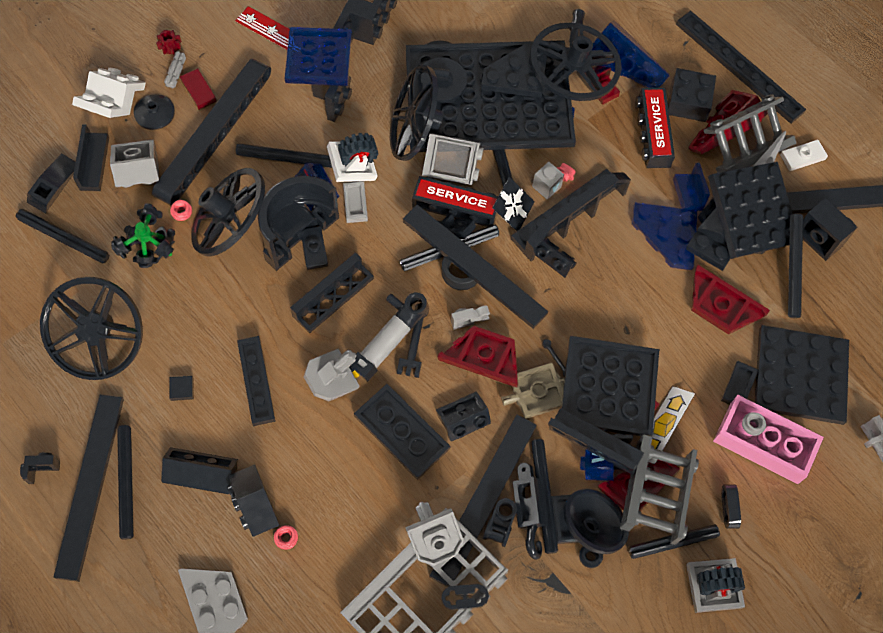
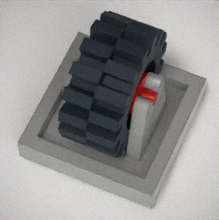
M736 558L688 562L686 564L695 613L742 609L745 607L742 593L745 585L742 569L737 567Z

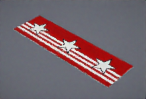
M249 6L235 20L237 23L295 55H298L310 41Z

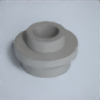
M751 412L744 416L742 427L746 433L757 436L765 430L766 421L761 414ZM750 422H755L757 428H753L750 425Z

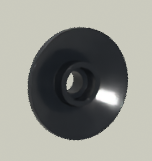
M152 94L142 98L134 108L136 122L141 127L149 130H157L167 126L175 115L172 101L166 96Z

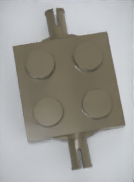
M553 363L518 373V387H513V394L501 397L502 404L505 406L516 402L521 408L525 419L559 409L562 405L565 378H560L554 369Z

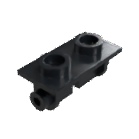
M544 238L537 246L535 256L566 278L570 269H573L577 264L574 261L575 258L569 256L564 251L560 253L558 251L559 247L553 244L550 239Z

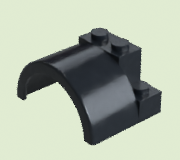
M296 176L277 183L265 194L258 212V224L265 246L263 250L265 261L276 271L292 259L290 249L302 240L301 236L305 233L303 229L321 226L322 230L325 231L339 219L336 187L317 177ZM304 204L314 205L312 208V212H310Z

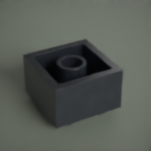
M676 68L668 100L669 115L706 122L712 109L716 75Z
M825 198L810 210L803 219V241L827 261L844 246L858 227L850 218L838 210L835 204Z

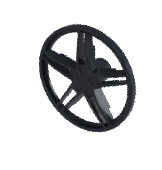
M566 22L551 25L536 36L530 50V64L536 78L548 90L569 100L591 101L601 98L616 86L621 74V59L613 43L599 31L583 24ZM572 29L570 47L568 48L552 41L549 43L542 40L553 31ZM575 29H578L577 37H575ZM583 31L599 38L609 48L610 52H604L603 50L591 51L593 43L588 37L583 35ZM537 50L561 62L549 78L544 75L539 67ZM615 63L614 76L603 87L591 66ZM563 69L567 71L560 77V79H558L555 83H552V81L563 71ZM573 72H576L591 92H571L557 85Z
M419 65L411 71L404 81L395 102L390 125V147L393 156L401 161L412 159L423 146L430 129L437 130L442 122V111L436 109L438 96L437 77L434 70L429 66ZM426 72L429 74L431 82L423 89L421 74ZM409 89V106L401 108ZM405 112V116H399V114ZM398 121H402L404 124L397 140ZM414 134L417 143L408 154H404Z
M243 168L228 175L215 188L209 187L204 190L198 201L201 207L195 218L191 233L193 248L198 253L208 257L221 254L232 247L246 233L255 220L264 199L265 182L259 172L252 168ZM241 175L253 176L256 182L249 187L245 186L239 191ZM254 199L250 212L244 222L241 223L237 211ZM201 220H212L203 234L205 236L199 244L198 230ZM232 220L237 224L238 229L231 223ZM225 227L230 230L233 235L223 243L212 247Z
M79 277L61 284L47 298L40 316V334L47 353L61 369L81 379L103 380L119 374L134 361L142 344L143 325L136 304L122 288L106 279ZM80 284L103 286L90 312L63 292ZM106 288H108L109 291L104 301L101 312H98V306L103 298V294ZM114 292L129 307L134 318L135 328L114 323L109 315ZM58 297H59L64 303H66L72 310H74L77 314H79V316L76 317V316L73 314V312H72L67 306L65 307V306L58 300ZM54 303H56L77 327L52 343L49 333V316ZM116 330L135 334V337L110 334V331ZM74 334L78 338L77 341L59 350H56L54 347ZM105 339L134 341L133 348L128 357L120 365L109 370ZM87 342L95 372L84 371L72 366L61 357L60 353ZM94 346H97L98 348V355L102 372H100L99 365L97 362L98 358Z

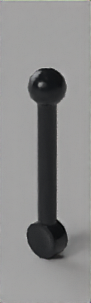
M545 339L542 343L543 348L549 350L565 377L566 367L551 347V341Z

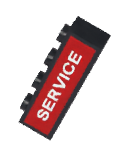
M641 88L639 96H636L635 106L639 108L637 122L642 130L640 131V143H643L644 146L642 149V160H645L646 168H671L675 159L666 88Z
M419 176L412 196V208L418 205L424 211L443 216L452 213L455 219L474 220L475 224L489 227L494 225L497 217V212L492 207L498 196L489 192L476 191L471 187L456 186L451 182L437 181L432 177Z

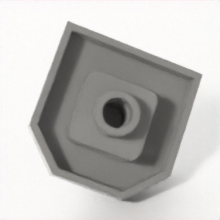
M339 349L309 360L304 379L313 395L331 401L357 390L360 386L349 368L356 361V354L351 350L341 354Z
M420 502L416 507L420 522L405 528L418 561L434 566L457 556L464 540L451 508L434 515L429 503Z

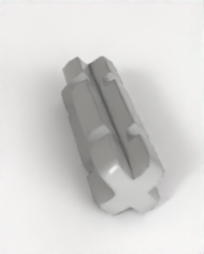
M177 51L174 54V60L171 62L168 75L164 81L166 87H176V80L179 79L186 60L183 52Z

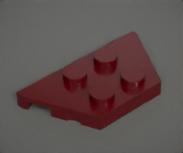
M699 265L696 267L691 311L729 335L765 317L770 310L711 272Z
M473 326L463 337L455 340L452 347L444 353L441 351L437 356L439 361L516 388L518 387L515 339Z

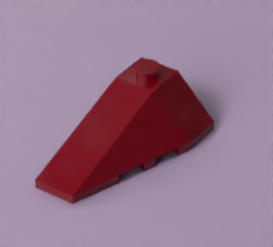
M736 90L730 91L716 106L717 112L715 115L709 116L707 119L708 125L706 128L711 126V122L720 119L724 120L761 102V100L754 94ZM767 110L758 113L760 122L768 114ZM750 118L741 122L744 132L753 128ZM733 126L724 130L727 141L736 137ZM704 129L700 130L688 149L703 154L719 146L716 134H705Z

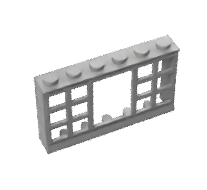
M456 519L460 532L464 536L463 545L469 541L481 554L469 564L458 553L455 558L466 569L454 581L441 569L450 559L434 566L431 565L432 568L450 586H457L471 573L486 587L488 593L494 587L499 589L508 579L505 576L508 573V569ZM412 543L340 612L359 633L366 632L358 625L356 620L368 608L381 620L370 633H377L384 625L392 633H399L389 620L401 608L414 620L403 633H411L418 625L426 633H433L390 588L417 560ZM484 557L497 569L488 581L474 569ZM478 590L471 598L467 595L466 597L467 599H475L476 603H481V598H484L485 594H481L480 590ZM385 591L398 603L386 617L373 605ZM472 609L458 610L437 633H456L454 628L460 622L464 625L474 615L471 612Z

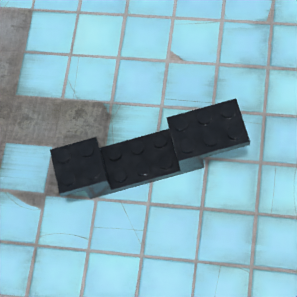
M365 0L347 1L310 71L313 97L325 100L327 120L335 122L338 115H342L344 103L350 99L352 94L349 67L339 64L345 58L346 48L351 46L353 39L374 45L376 39H380L383 25L388 23L390 12L392 9H395L397 0H374L373 3Z

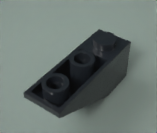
M61 153L27 193L26 203L46 214L72 178L75 161Z

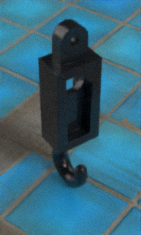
M521 463L518 466L519 480L513 481L518 528L527 530L525 540L527 553L531 558L537 560L542 556V543L540 541L534 543L538 527L546 526L541 480L534 477L533 467L530 464ZM525 487H531L532 496L530 498L525 497Z

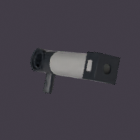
M418 292L411 293L405 299V303L401 302L393 294L387 296L386 301L398 311L361 353H356V361L350 365L367 382L378 371L377 367L416 323L429 313V304L423 294ZM414 303H423L420 309H412Z

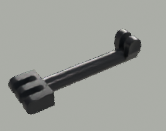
M417 303L415 310L420 309L423 303ZM424 318L420 319L413 327L407 359H399L398 375H402L403 367H407L406 376L410 377L412 368L416 369L414 377L419 378L422 362L415 360Z

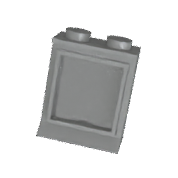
M431 133L429 135L422 176L472 185L474 181L478 180L480 169L476 168L477 161L482 160L484 148L480 147V142Z

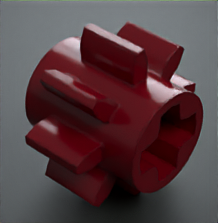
M163 30L160 35H157L158 50L162 49L164 55H174L178 49H181L180 43L182 41L180 35H175L174 30Z

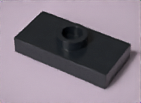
M321 226L303 229L305 233L301 238L307 270L328 267Z

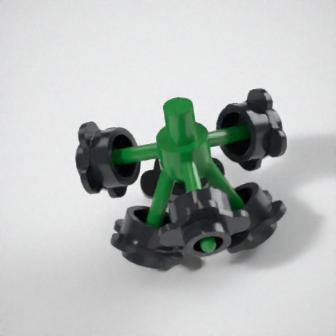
M146 203L142 209L137 210V215L141 222H138L134 227L128 225L124 228L126 238L114 236V240L111 241L112 250L123 259L127 258L126 254L132 250L131 246L136 244L142 246V249L137 251L136 256L133 257V262L138 263L140 268H149L153 264H157L162 257L167 259L169 256H172L174 251L172 246L175 243L173 240L175 236L174 229L170 228L168 230L161 226L155 232L150 230L148 225H154L158 218H162L163 213L152 204ZM148 241L152 242L157 247L155 252H153V250L147 249L146 243Z

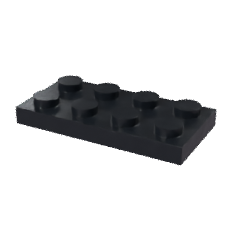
M388 384L382 387L354 413V417L417 480L451 448Z

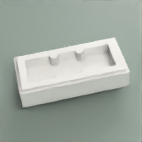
M819 140L784 150L780 154L789 171L826 160L828 156Z

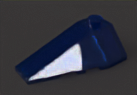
M616 21L610 22L604 29L602 34L613 43L621 59L620 76L632 79L649 88H659L670 76ZM599 38L593 42L591 51L603 50L604 52H610L609 48ZM615 63L598 65L610 67L611 71L615 72Z

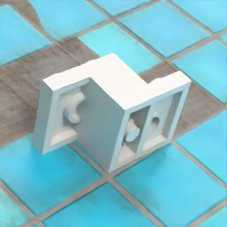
M98 68V71H89L86 91L83 93V96H75L72 105L109 118L130 115L134 92L144 90L146 82L140 81L136 75L120 74L121 71L115 68H108V70Z

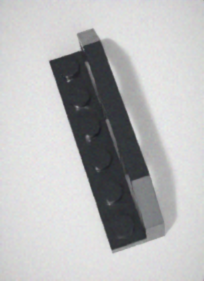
M605 169L511 235V240L530 261H533L537 246L544 238L546 239L557 232L564 239L567 236L570 222L584 211L591 218L595 217L600 200L615 189L624 196L631 179L624 172L611 173L608 169Z

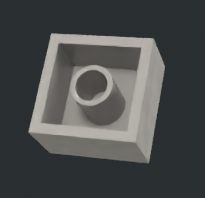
M154 139L111 145L110 166L116 187L122 186L127 188L135 184H152L159 181V161Z

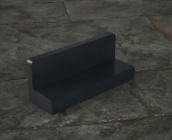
M82 124L73 179L80 191H101L109 136L108 133H91L87 124Z
M170 447L162 458L161 481L166 484L230 494L227 488L228 485H231L228 475L236 471L238 459Z

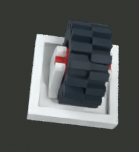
M358 133L355 136V134H352V137L349 138L347 136L345 140L340 142L328 143L327 149L336 182L376 180L377 172L373 159L376 160L379 153L372 135Z

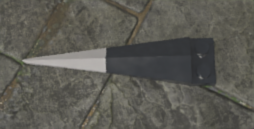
M786 131L776 139L754 166L775 161ZM716 208L700 225L688 243L686 250L723 271L731 258Z

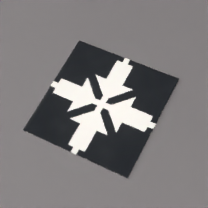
M509 177L492 208L518 231L521 229L535 201Z

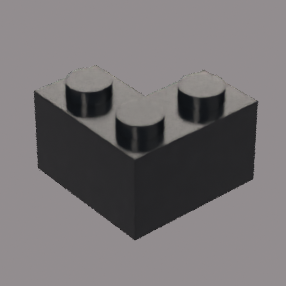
M255 465L228 475L231 485H228L227 488L236 512L241 510L243 514L239 518L244 530L249 529L252 537L280 526Z

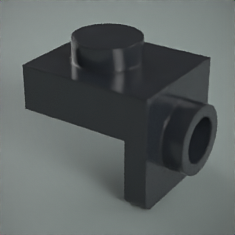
M40 452L36 456H25L24 463L20 467V475L28 484H34L36 471H59L60 461L52 453Z

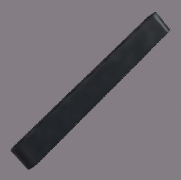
M253 58L247 62L160 177L159 181H157L152 191V195L155 198L171 206L181 198L271 75L270 66Z

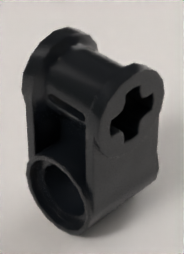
M504 498L497 502L485 530L484 540L490 539L501 543L502 547L506 546L517 510L514 501ZM508 506L512 514L503 516L500 514L499 508Z

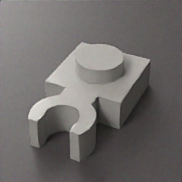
M482 306L476 310H473V308L456 310L451 314L453 330L473 325L476 321L488 320V315L490 314L488 306Z

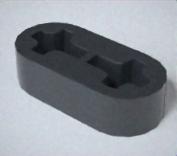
M724 484L721 489L724 525L726 529H739L741 526V511L738 487L736 484Z
M481 584L450 586L442 593L443 605L449 610L481 608L487 604L489 599L488 590ZM478 589L481 594H485V597L481 598V603H476L475 599H467L466 595H473L475 590ZM452 591L455 592L456 596H464V599L456 600V605H451L450 601H446V597H449Z

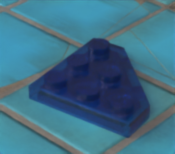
M635 202L632 225L636 230H640L644 234L646 241L656 252L659 251L666 259L665 262L671 268L693 270L695 255L687 251L686 247L696 233L697 211Z

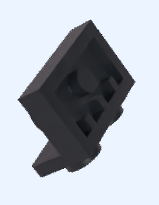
M477 391L436 409L437 416L447 430L450 441L462 438L491 424L488 407Z

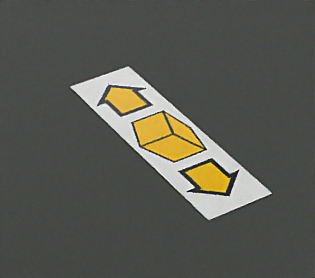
M672 387L654 418L651 443L654 449L663 451L695 393ZM655 458L648 459V462L653 464L657 461Z

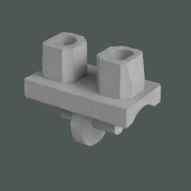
M878 415L860 427L869 440L864 443L865 447L873 446L883 462V418Z

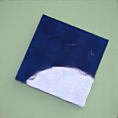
M290 27L285 83L348 86L352 29Z

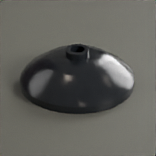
M580 489L568 497L564 505L565 523L572 536L582 546L599 554H612L619 551L626 544L629 531L620 529L623 512L611 498L592 489Z

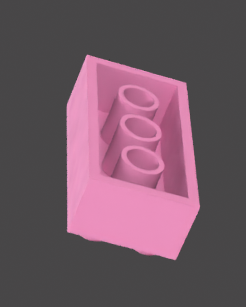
M737 395L730 403L713 442L799 484L808 476L824 437ZM751 412L761 414L766 421L765 430L757 436L746 433L742 427L744 416ZM751 421L750 425L753 428H757L756 423Z

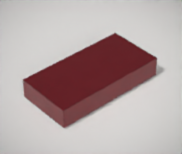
M198 68L180 76L181 82L198 110L217 102L215 95Z

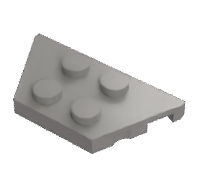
M195 569L178 570L198 633H235L247 622L248 617L232 572Z

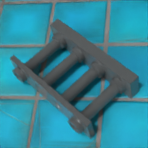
M765 96L761 98V102L724 120L713 121L710 123V127L704 129L705 134H716L724 159L723 164L716 167L717 173L754 165L782 134L775 105L783 102V97ZM767 110L774 133L773 139L770 141L765 140L758 113ZM748 118L751 120L758 143L756 148L752 150L748 148L741 122ZM732 126L741 151L739 153L740 156L736 158L731 156L724 133L725 129ZM785 135L778 152L796 144L795 136Z
M643 434L637 442L636 449L644 452V456L634 474L630 475L620 529L630 531L638 524L650 526L672 533L670 544L675 545L684 539L687 534L688 526L685 525L693 474L697 471L699 459H696L698 450L693 449L685 458L654 449V446L651 445L653 437ZM655 458L684 467L682 479L650 470V467H647L648 459ZM649 479L679 488L678 501L646 492V489H643L644 481ZM645 501L675 510L674 524L641 514V511H638L640 503Z

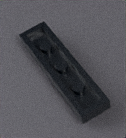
M255 336L237 340L252 425L258 426L276 422L260 337Z

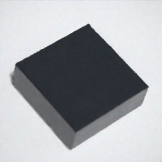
M193 376L169 377L170 401L194 399Z

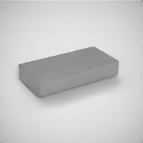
M364 181L343 183L347 223L368 221Z

